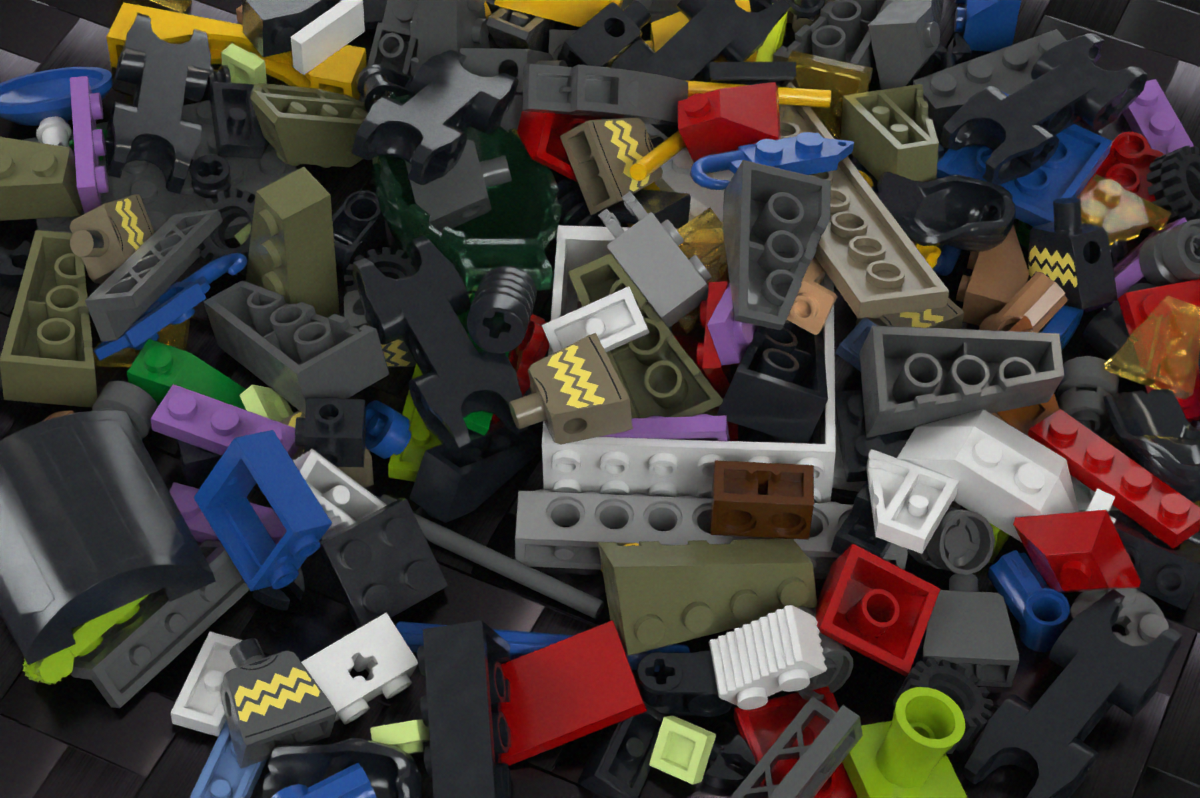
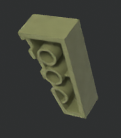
M0 137V221L81 215L82 204L77 190L75 156L70 147Z
M302 167L256 191L245 282L283 295L285 302L288 304L304 302L312 305L316 314L329 318L333 314L340 315L331 195L305 167Z
M35 230L0 356L4 400L93 408V404L97 399L89 310L85 302L88 298L85 268L82 257L76 256L71 250L70 238L72 233Z
M611 253L568 271L582 307L629 286L650 333L606 352L630 398L632 419L650 416L693 417L700 414L717 415L723 399L714 390Z
M794 539L732 540L730 544H709L706 540L688 541L687 545H661L659 541H639V546H618L616 542H598L610 621H614L628 656L743 626V624H750L751 621L759 620L760 617H767L768 613H775L777 609H784L787 605H793L797 608L801 606L808 608L818 607L813 564Z

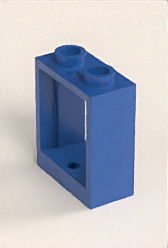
M274 430L235 437L194 496L196 503L250 591L270 586L273 589H280L293 582L299 575L297 570L308 556L318 550L320 539L332 525L331 520ZM256 483L287 530L277 545L246 498Z

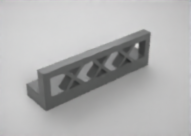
M219 209L172 215L85 300L101 342L118 340L201 256L200 252L202 250L197 247L223 222Z
M205 540L199 546L214 574L216 582L169 602L162 589L149 594L139 603L140 610L131 619L122 624H114L101 635L103 641L95 650L85 656L74 657L73 671L70 674L74 678L92 680L111 707L121 708L250 590L220 541Z
M812 696L730 798H813L863 736L860 716L842 705L838 712H835ZM816 715L828 724L811 745L804 746L802 731ZM797 739L798 747L789 748ZM800 758L780 784L773 785L771 770L780 760ZM766 777L767 786L758 787Z

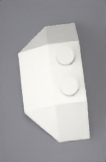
M984 409L916 426L897 457L903 461L959 480L957 493L953 501L971 512L980 514L989 523L1020 542L1022 541L1013 525L1016 517L1079 512L1067 460Z

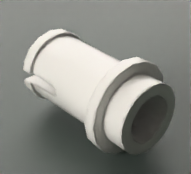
M58 116L48 117L40 122L36 136L40 143L69 147L72 129L63 118Z

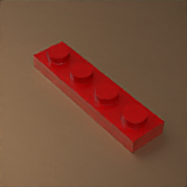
M1063 410L1056 411L1029 429L1028 436L1067 460L1070 475L1094 492L1100 489L1115 496L1113 506L1174 549L1200 531L1199 506Z

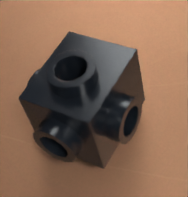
M336 397L324 399L307 398L305 418H296V447H304V453L309 452L312 448L336 467L364 468L367 431L365 400L339 399Z

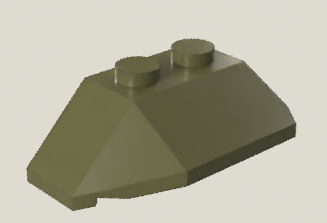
M265 83L254 84L250 99L263 136L277 151L276 155L283 162L292 166L309 164L330 168L331 166L352 167L363 160V158L353 154L352 149L355 135L368 115L364 102H360L348 95L316 88Z

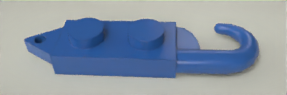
M803 132L795 137L778 140L763 139L755 144L738 146L736 151L699 158L692 164L690 176L701 187L711 190H724L728 186L729 180L714 179L706 174L730 170L735 174L743 160L805 175L834 171L838 169V163L853 152L854 142L823 138L819 133Z
M241 253L224 255L207 263L183 281L174 283L118 340L101 342L93 350L98 360L100 361L124 348L141 350L148 339L157 341L159 338L157 332L167 325H176L189 319L195 313L193 307L206 299L204 294L209 291V284L226 272L230 275L240 272L247 265V257Z

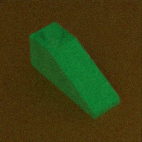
M148 339L127 371L128 382L150 394L158 406L174 384L246 410L239 396L246 390L244 387L192 353Z

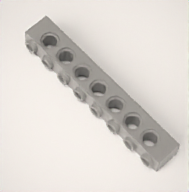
M544 489L518 491L515 560L529 567L601 570L598 542H616L618 546L639 543V541H659L661 545H687L688 541L706 540L709 544H730L732 540L784 538L710 535L711 533L707 532H711V499L696 498L687 495L659 497L639 493L611 495L591 491L563 493ZM837 502L814 503L809 540L794 539L811 560L814 579H826L832 563L841 556L830 550L835 534L851 513L853 505ZM891 543L883 559L905 570L908 555L907 548Z

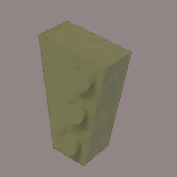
M922 84L843 96L841 140L854 142L851 154L878 182L884 172H891L913 181L928 182L936 180L939 142L933 121L928 117L929 107L927 101L923 99L924 89Z

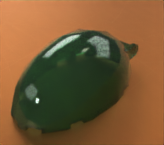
M394 92L388 96L402 104L410 100L409 95L396 97ZM499 126L489 135L473 127H469L464 131L467 133V139L474 140L479 162L506 156L512 181L486 188L491 205V210L488 213L452 229L445 226L443 232L438 231L429 223L430 214L416 204L410 180L407 179L408 171L405 160L390 155H380L371 159L372 178L381 212L392 236L412 261L410 253L413 249L412 240L425 236L454 265L467 291H477L482 277L491 269L499 266H515L520 268L533 279L537 290L551 289L553 271L545 254L558 231L562 205H559L557 200L559 189L550 168L531 159L515 128L509 129V132H507L503 127Z

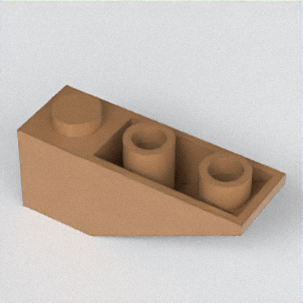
M1014 225L1002 244L988 251H971L967 269L973 270L971 277L962 276L956 296V301L963 302L962 310L965 312L963 322L980 326L989 315L999 313L1028 282L1029 271ZM1009 324L1005 326L1002 331L1010 330L1011 327L1009 326Z

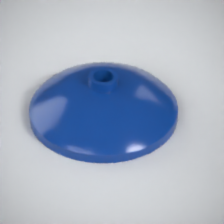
M67 67L35 72L0 83V118L19 125L39 126L43 119L58 116L69 124L68 121L72 119L70 78L88 76L92 93H100L102 100L113 86L112 73L98 67Z

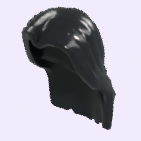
M884 172L877 186L879 193L876 195L910 240L922 246L949 245L965 251H988L1002 244L1012 229L1016 218L1015 204L1012 201L1013 196L1001 185L955 174L928 182H920L891 172Z
M1159 389L1151 390L1147 394L1140 390L1122 392L1114 396L1111 394L1105 395L1103 399L1115 437L1121 441L1125 448L1131 451L1139 460L1140 465L1193 503L1200 500V429L1194 428L1187 421L1173 391Z
M351 738L333 744L300 743L275 745L272 748L267 764L270 772L264 776L262 798H271L278 791L291 785L302 784L310 787L356 763H359L365 771L377 798H422V775L415 759L399 747L361 738Z

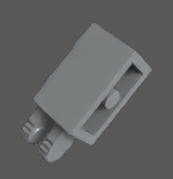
M629 191L622 197L624 206L632 216L636 217L638 222L624 231L616 216L605 209L598 216L615 238L606 246L657 315L669 328L698 307L702 300H707L708 285L706 281L712 278V276L696 255L688 260L678 246L684 240L668 219L660 223L652 212L649 214L646 212L635 196Z

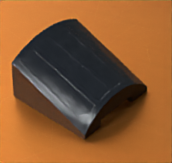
M100 410L68 414L37 423L0 440V615L28 665L75 645L76 643L71 631L72 628L162 589L169 602L216 582L207 560L125 410Z

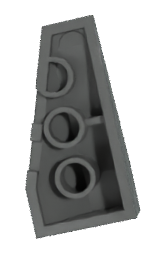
M893 0L868 25L881 90L908 86L938 48L943 0Z
M746 160L741 162L724 191L723 235L735 321L776 330L783 328L802 285L801 282L806 270L816 253V247L830 220V180Z

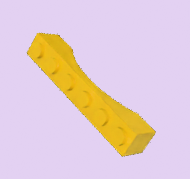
M124 2L106 36L111 67L117 68L126 35L134 23L136 14L141 13L151 18L152 31L159 39L170 44L189 42L194 29L205 31L208 36L211 64H222L221 52L233 43L265 60L266 74L285 82L289 86L322 89L348 95L357 100L360 98V93L357 90L356 80L359 73L367 67L366 48L347 44L303 75L293 68L292 51L262 57L243 33V25Z

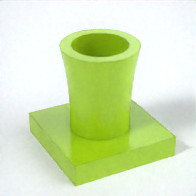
M915 687L902 693L896 702L892 721L862 725L863 736L842 761L858 798H968L946 754L963 737L965 718L955 701L936 689Z

